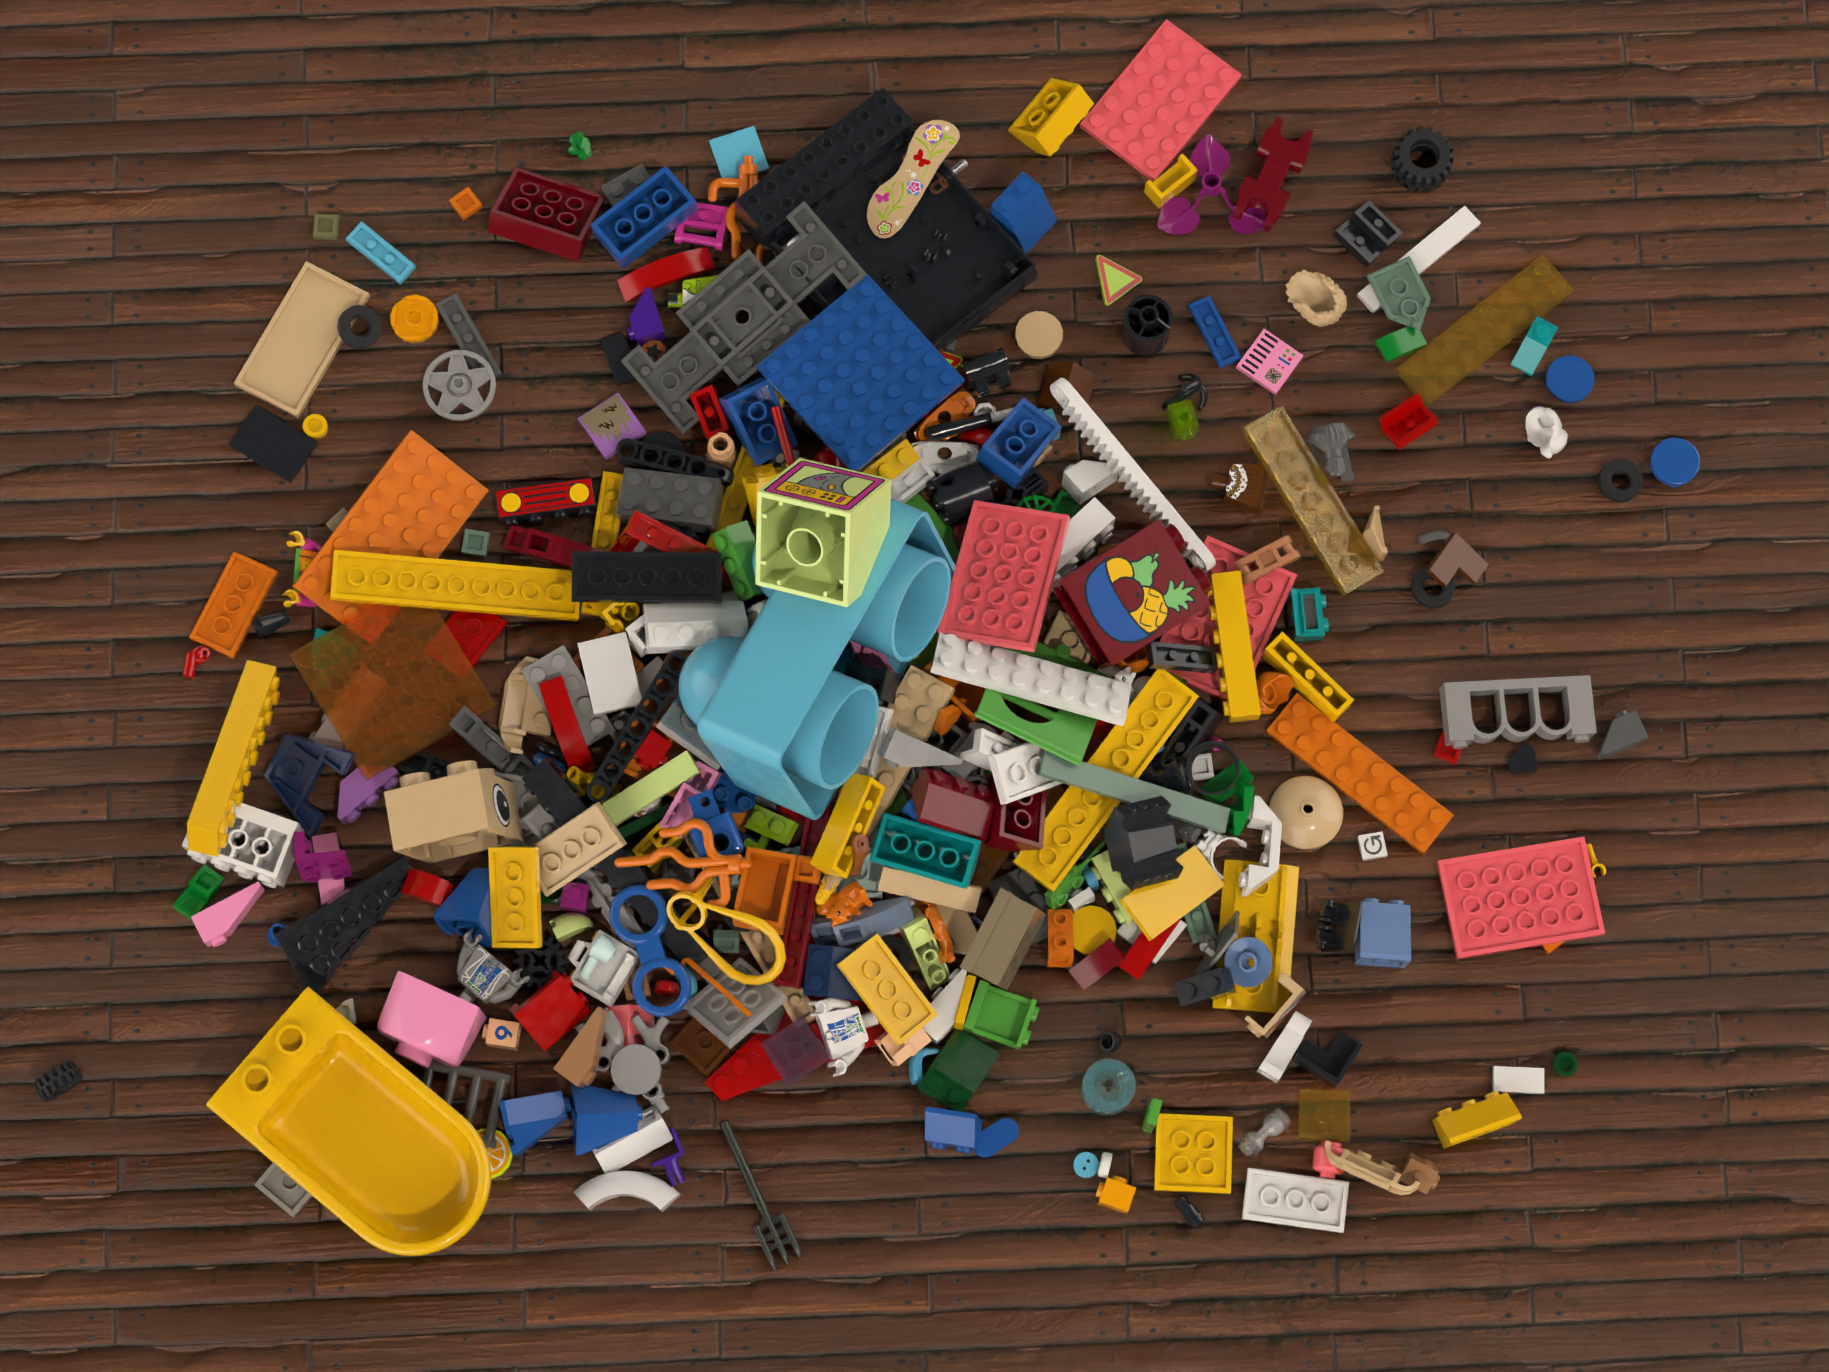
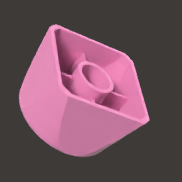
M398 971L381 1012L377 1030L383 1036L398 1043L394 1053L413 1063L429 1068L432 1060L447 1066L457 1067L466 1056L487 1017L476 1005Z

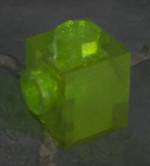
M1191 399L1167 405L1166 415L1173 438L1187 440L1194 437L1198 432L1199 424Z

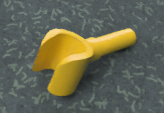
M1587 844L1593 878H1596L1594 873L1596 866L1600 868L1601 875L1604 876L1606 874L1605 866L1598 863L1592 844Z

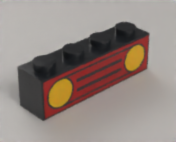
M592 477L495 490L498 519L500 525H505L506 527H510V525L518 526L520 522L527 521L531 524H537L548 518L564 520L570 515L577 514L579 517H587L592 515V512H597Z

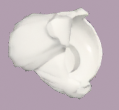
M1540 405L1534 406L1528 411L1525 419L1527 440L1533 445L1540 447L1541 454L1550 459L1553 454H1558L1567 443L1568 434L1562 429L1561 420L1554 410Z

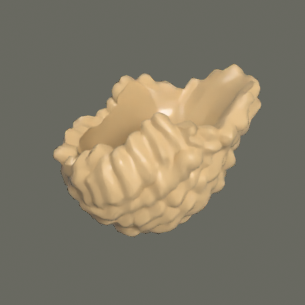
M1303 269L1302 272H1296L1285 285L1287 288L1286 295L1289 296L1287 301L1293 303L1294 309L1300 312L1301 316L1313 325L1324 327L1339 321V317L1346 310L1347 300L1344 291L1339 288L1338 284H1334L1330 277H1326L1325 274L1307 272Z

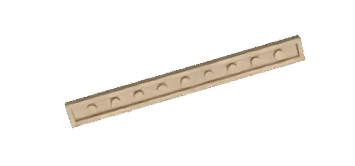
M686 836L684 839L695 858H699L695 845H691ZM714 842L715 849L721 851L716 842ZM733 876L729 877L730 890L732 891L739 886H733ZM715 877L711 885L720 898V884ZM739 931L763 973L768 972L774 966L776 959L775 948L769 937L762 931ZM776 986L788 999L782 1005L797 1030L816 1019L815 1016L810 1015L815 1012L813 1005H809L810 1000L807 995H803L802 987L801 989Z

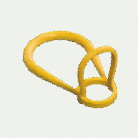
M715 877L708 878L696 893L681 891L671 897L666 909L667 915L675 928L688 931L718 968L728 977L745 985H762L773 981L782 972L786 960L785 947L779 934L771 925L751 914L703 902L702 899ZM679 898H687L692 902V905L678 919L673 912V903ZM699 907L701 911L700 922L686 924V920ZM707 908L754 926L766 934L775 948L776 959L774 966L768 972L761 975H747L734 969L694 932V930L699 929L705 923L708 915Z

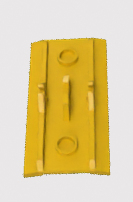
M1224 860L1223 883L1225 886L1222 887L1218 934L1236 910L1239 911L1238 935L1232 943L1243 937H1254L1261 940L1271 953L1272 968L1267 979L1258 986L1242 987L1234 983L1237 993L1213 1000L1212 1008L1276 1014L1289 999L1290 993L1279 983L1278 979L1283 973L1291 978L1299 867L1279 864L1278 871L1269 881L1247 897L1241 896L1242 887H1239L1238 884L1240 873L1244 872L1249 864L1260 866V862ZM1227 949L1216 962L1215 969L1225 968L1224 960ZM1250 958L1249 965L1253 967L1255 961L1253 958Z

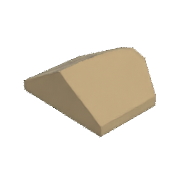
M1380 505L1374 506L1360 541L1378 561H1383L1388 551L1387 547H1385L1381 526Z

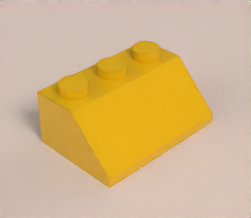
M1050 78L1010 126L1008 131L1036 153L1051 157L1052 154L1057 152L1066 137L1074 131L1080 120L1088 114L1094 103L1080 84Z
M1499 1091L1484 1095V1101L1476 1103L1475 1099L1462 1103V1108L1456 1111H1452L1450 1107L1437 1112L1438 1117L1432 1121L1443 1149L1512 1125L1522 1119L1519 1110L1508 1093L1500 1095Z

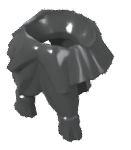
M1344 422L1314 425L1304 440L1303 444L1311 447L1312 485L1321 486L1325 484L1324 466L1325 471L1331 477L1341 476V481L1350 482V480L1354 479L1346 444L1356 434Z

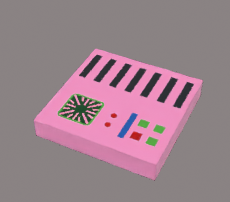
M1263 329L1240 360L1236 369L1276 395L1304 355L1266 329Z

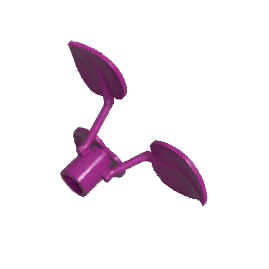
M1211 134L1206 135L1196 145L1190 158V162L1198 170L1197 177H1203L1202 189L1195 203L1191 206L1190 202L1183 197L1171 198L1161 208L1157 223L1158 229L1171 235H1184L1192 232L1200 222V216L1194 210L1198 207L1203 195L1216 196L1220 193L1229 208L1233 210L1229 214V224L1232 229L1241 234H1252L1262 230L1266 222V216L1259 208L1245 210L1240 220L1233 218L1236 205L1234 206L1225 193V189L1221 187L1222 179L1220 176L1229 168L1230 157L1227 150Z

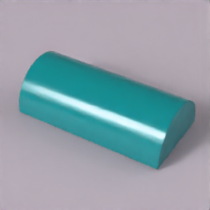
M884 813L869 861L967 890L975 872L981 841Z

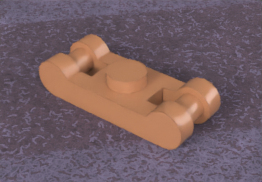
M1289 535L1237 560L1233 564L1237 571L1241 570L1242 581L1245 586L1301 557L1298 550H1294L1291 545L1293 541ZM1283 548L1286 555L1281 557L1277 550ZM1254 562L1257 570L1251 572L1248 565Z

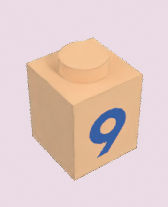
M490 1018L489 1024L484 1025L482 1039H486L485 1043L489 1047L518 1051L522 1025L518 1022Z

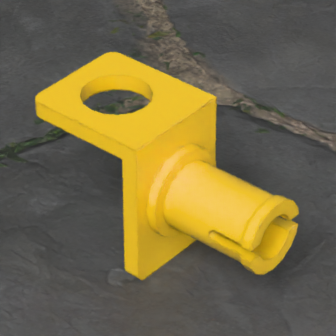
M572 766L568 769L566 776L586 796V788L596 772H583L578 767ZM616 783L612 795L602 803L619 794L622 788L621 784ZM593 786L591 788V795L596 799H600L604 796V790L601 786Z

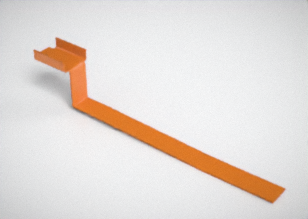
M684 958L680 964L683 966L687 962L747 1017L753 1015L691 958ZM665 968L670 974H674V971Z

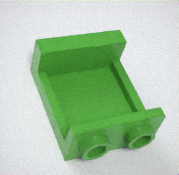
M980 980L963 1030L1017 1050L1021 1049L1022 1044L1027 1046L1032 1032L1027 1030L1030 1021H1036L1040 1009L1036 1007L1037 1000L1021 997L990 986V983Z

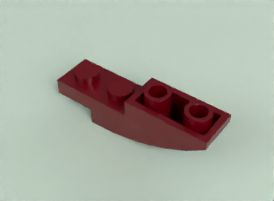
M510 525L503 546L507 551L542 559L554 565L572 569V551H601L550 533Z

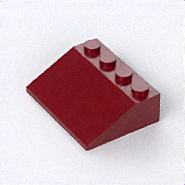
M515 167L490 211L488 233L579 262L592 235L590 224L598 219L605 196Z

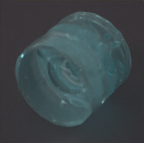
M1103 1059L1097 1061L1088 1068L1081 1082L1083 1102L1090 1111L1100 1116L1119 1114L1130 1104L1135 1094L1136 1080L1130 1068L1119 1060ZM1108 1080L1112 1081V1086L1116 1087L1112 1088L1110 1092L1105 1091L1106 1087L1102 1085L1106 1084Z

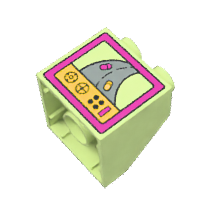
M802 458L796 460L757 491L755 585L849 607L861 596L889 529L892 479Z

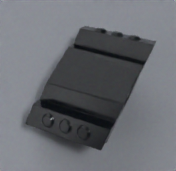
M1163 796L1114 807L1109 817L1110 824L1107 828H1104L1112 872H1119L1122 882L1131 890L1177 879L1184 869L1176 860L1181 850L1178 849L1173 830L1175 821L1167 814L1172 804Z

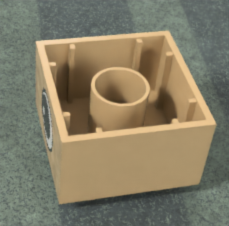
M469 760L452 763L446 767L448 776L434 780L430 779V774L427 772L404 775L399 778L401 788L384 792L393 850L406 856L432 864L485 851L491 846H506L524 841L514 783L495 776L493 768H477L476 761Z

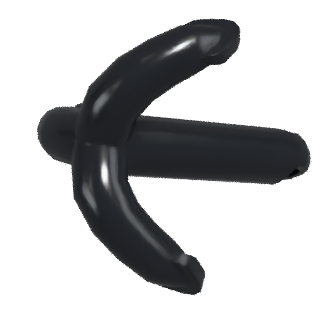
M1186 373L1179 375L1178 380L1191 382L1183 384L1179 393L1162 404V409L1169 411L1198 391L1200 399L1197 411H1201L1208 399L1207 388L1196 374Z

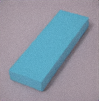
M362 221L345 238L350 245L400 285L416 269V265Z

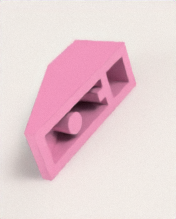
M259 881L191 916L203 942L208 947L211 945L213 947L220 946L227 941V937L232 935L265 891Z

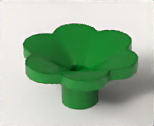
M578 131L570 136L571 146L568 147V151L571 155H577L582 161L592 156L591 143L588 138L584 137L582 132Z

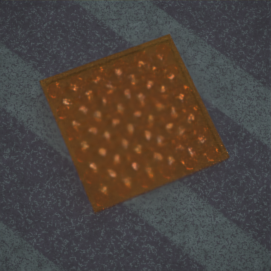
M378 604L290 653L291 660L346 749L357 753L354 762L366 781L454 732L448 723L463 705L478 717L496 708L493 699L436 609Z

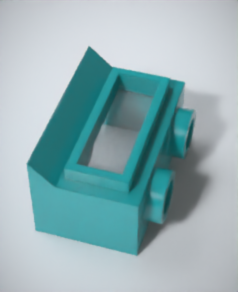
M1320 587L1306 589L1291 588L1288 597L1292 600L1291 621H1294L1295 629L1293 642L1323 640L1325 632H1329L1328 618H1323L1322 609L1326 608L1325 594L1320 593Z

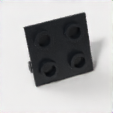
M1325 899L1324 903L1321 904L1320 916L1325 918H1319L1318 921L1326 925H1317L1319 930H1317L1314 942L1317 944L1316 949L1321 950V952L1354 951L1363 902L1334 903V900Z

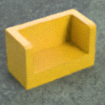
M1184 154L1178 156V161L1155 181L1152 182L1149 179L1145 183L1144 193L1160 209L1166 202L1177 196L1196 180L1198 170Z

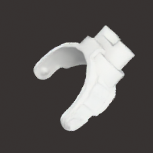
M1205 829L1203 839H1198L1194 845L1220 879L1223 880L1224 877L1216 870L1213 864V853L1216 847L1222 841L1228 839L1237 842L1244 848L1247 847V843L1237 837L1226 836Z

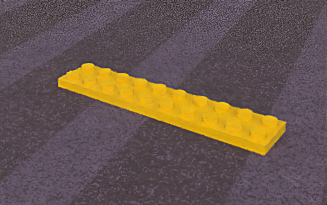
M334 550L330 600L571 621H578L580 602H571L572 570Z
M1157 669L1128 707L1124 726L1115 724L1087 763L1138 779L1199 696L1166 670ZM1069 786L1045 818L1043 849L1020 851L1013 860V863L1049 891L1054 892L1110 817L1114 807H1117L1121 801Z

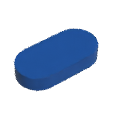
M1003 1118L981 1131L978 1151L973 1150L974 1153L981 1158H988L1013 1143L1019 1134L1017 1123L1010 1118Z

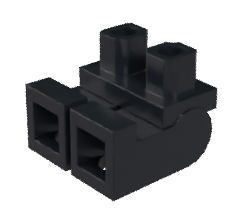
M1002 347L993 353L979 355L968 362H960L959 374L965 379L963 386L968 393H976L978 398L990 393L988 383L990 387L998 385L999 390L1011 386V366Z

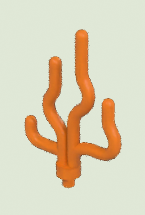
M753 156L743 157V164L739 165V178H717L713 180L708 188V200L711 202L717 200V190L720 187L739 188L738 197H740L757 184L758 166L753 164ZM734 201L726 210L725 222L731 233L732 258L738 259L741 256V235L734 219ZM759 243L755 256L765 267L766 250Z
M698 818L688 819L676 827L662 828L659 831V835L662 838L678 837L686 834L693 828H698L703 834L705 851L709 857L688 858L680 850L664 846L656 849L649 855L619 857L614 861L615 866L621 868L650 865L658 862L663 857L669 856L686 868L709 867L701 871L691 883L666 878L648 880L646 887L649 890L672 888L679 892L693 893L699 890L708 878L719 876L721 896L719 899L709 900L707 903L720 907H725L731 897L729 875L742 874L744 869L752 867L751 858L743 859L741 854L722 855L718 853L714 846L711 827L707 822Z

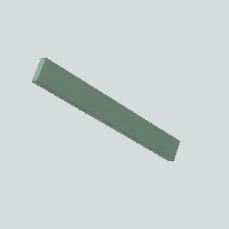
M1043 751L1037 774L1039 776L1127 804L1163 796L1172 804L1167 812L1171 818L1221 834L1226 831L1230 808L1083 761L1080 766H1077L1049 751Z

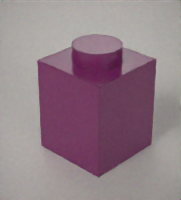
M572 882L564 885L560 904L562 911L588 914L591 894L590 886L588 884Z

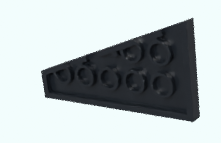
M401 855L274 934L305 989L310 987L318 994L319 989L325 982H328L333 977L336 969L343 961L350 957L371 932L370 929L378 920L380 921L383 918L387 909L395 900L400 898L403 894L401 890L409 870L412 869L405 856Z

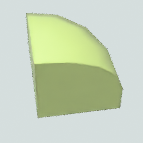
M577 912L561 914L549 920L558 942H562L595 926L589 917Z

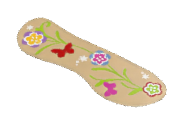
M932 120L922 124L915 131L899 170L891 179L875 191L869 202L867 221L872 232L877 237L889 238L903 227L938 167L960 138L959 130L953 124L943 120Z

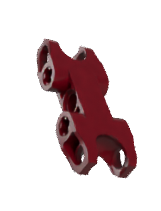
M1280 117L1275 119L1274 123L1264 134L1256 156L1266 161L1258 179L1249 175L1245 176L1236 199V208L1233 218L1240 220L1245 210L1259 208L1266 216L1263 230L1268 233L1281 218L1291 195L1290 192L1281 189L1289 170L1298 174L1301 173L1310 151L1311 138L1314 132L1307 129L1303 137L1298 141H1288L1281 134L1284 119Z

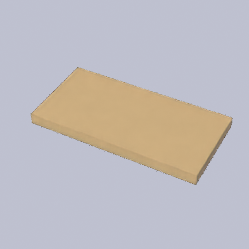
M306 261L234 381V385L299 418L343 343L337 328L339 317L351 306H365L370 294ZM357 318L352 320L350 325L351 328L354 325Z

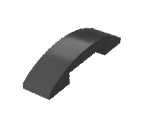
M465 705L461 707L448 723L461 738L502 773L525 776L536 767L522 754L508 752L504 746L503 739L486 726Z

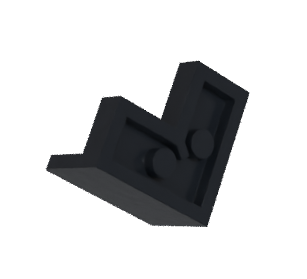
M1340 1031L1328 1052L1305 1039L1292 1062L1333 1088H1336L1364 1042L1361 1040L1357 1042Z

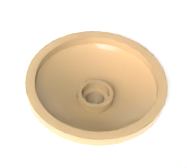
M1298 776L1285 781L1276 789L1269 804L1271 811L1282 823L1281 840L1297 849L1311 850L1324 846L1338 833L1343 820V806L1337 792L1330 784L1313 776ZM1306 805L1310 806L1312 812L1306 813L1303 807Z

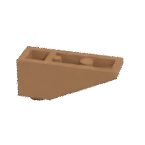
M599 1006L553 1068L580 1088H583L585 1085L589 1086L596 1077L594 1072L598 1068L608 1012Z

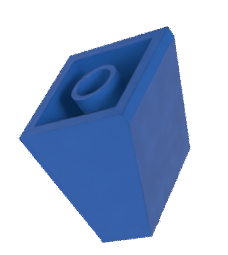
M1022 172L991 205L990 215L1026 254L1057 222L1042 187L1025 172Z

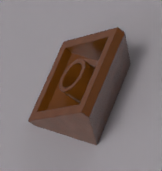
M1050 362L1036 407L1038 409L1045 408V410L1052 408L1055 414L1062 415L1064 409L1054 398L1050 390V385L1059 378L1066 379L1088 404L1096 375L1076 362Z

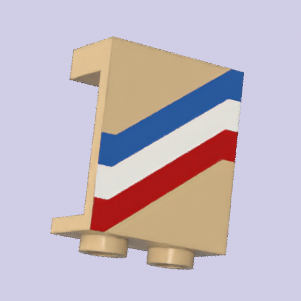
M1283 973L1278 981L1292 993V996L1267 1025L1262 1028L1248 1015L1245 1018L1249 1023L1246 1027L1258 1038L1262 1035L1268 1038L1306 994L1305 990L1285 973Z

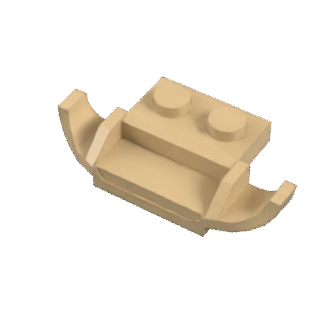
M526 656L511 671L507 680H505L497 728L508 752L523 754L522 739L526 733L545 737L550 736L552 726L550 718L521 672L522 669L537 661V658Z
M1326 1140L1325 1151L1327 1158L1331 1164L1345 1172L1398 1195L1411 1194L1421 1185L1418 1181H1415L1410 1186L1400 1185L1399 1181L1402 1174L1394 1171L1395 1166L1385 1161H1381L1379 1165L1371 1161L1372 1156L1358 1150L1357 1154L1350 1150L1344 1149L1339 1157L1333 1154L1331 1150L1332 1143Z

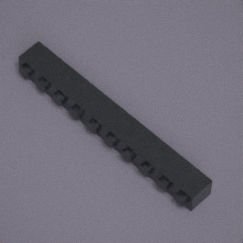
M550 756L543 759L522 778L525 782L524 787L531 795H536L542 801L540 804L548 814H553L556 817L559 828L592 806ZM624 845L593 866L596 870L603 871L608 877V884L614 890L621 891L630 885H646L648 880L656 879L645 865L621 868L615 866L614 861L616 858L636 856L627 845ZM657 889L656 891L663 896L668 904L672 896L666 889ZM640 894L627 898L624 901L631 909L635 908L641 915L640 920L647 928L651 927L653 929L658 919V908L654 901ZM674 901L673 912L680 919L685 911ZM690 917L685 922L686 924H695ZM668 919L666 929L660 935L663 946H668L674 953L673 958L679 963L688 957L696 962L706 952L688 931L676 929L671 920ZM700 929L694 930L711 948L714 946ZM686 962L685 967L688 969L690 965Z

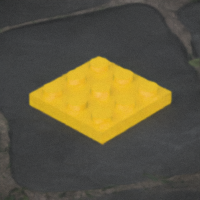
M1159 1113L1155 1139L1154 1191L1231 1194L1233 1117Z

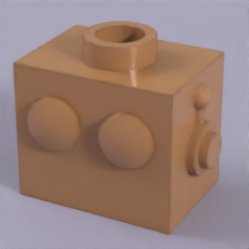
M1411 1152L1400 1172L1402 1174L1400 1181L1409 1186L1418 1181L1421 1185L1417 1190L1427 1194L1430 1188L1435 1189L1441 1176L1438 1175V1166L1431 1160Z

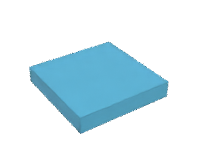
M754 126L709 140L721 178H739V165L743 164L744 156H753V164L758 166V175L770 171Z

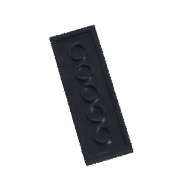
M572 551L571 602L721 604L722 553Z

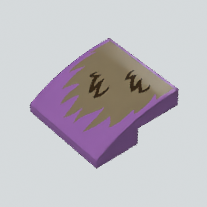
M616 393L577 418L606 460L616 454V446L622 439L638 440L647 434L619 393Z

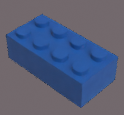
M665 166L596 219L590 226L593 235L620 267L624 269L698 211L697 203L667 166Z

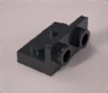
M1183 756L1168 757L1161 761L1150 762L1138 778L1139 780L1186 795L1190 794L1191 791L1183 769Z

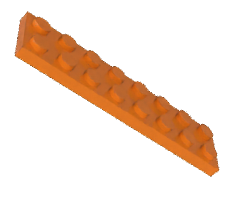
M1298 693L1295 694L1266 731L1268 735L1421 854L1425 853L1454 816L1449 810L1335 722L1333 723L1324 713Z

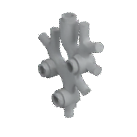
M604 1008L608 1011L604 1029L607 1043L601 1046L598 1068L594 1073L597 1071L609 1072L612 1060L624 1045L622 1025L612 1010L609 1011L608 1008ZM640 1015L634 1017L631 1021L643 1038L644 1045L655 1053L663 1051L664 1057L660 1061L661 1065H665L670 1060V1051L661 1044L660 1036L669 1020L665 1017H660L654 1027L649 1028ZM584 1023L576 1027L578 1033L584 1027ZM602 1058H607L608 1064L602 1067L600 1065V1060ZM658 1082L655 1086L657 1091L654 1095H650L649 1092L642 1095L649 1100L651 1105L655 1104L662 1114L670 1108L663 1099L665 1097L663 1087ZM616 1084L611 1088L614 1091L622 1092Z

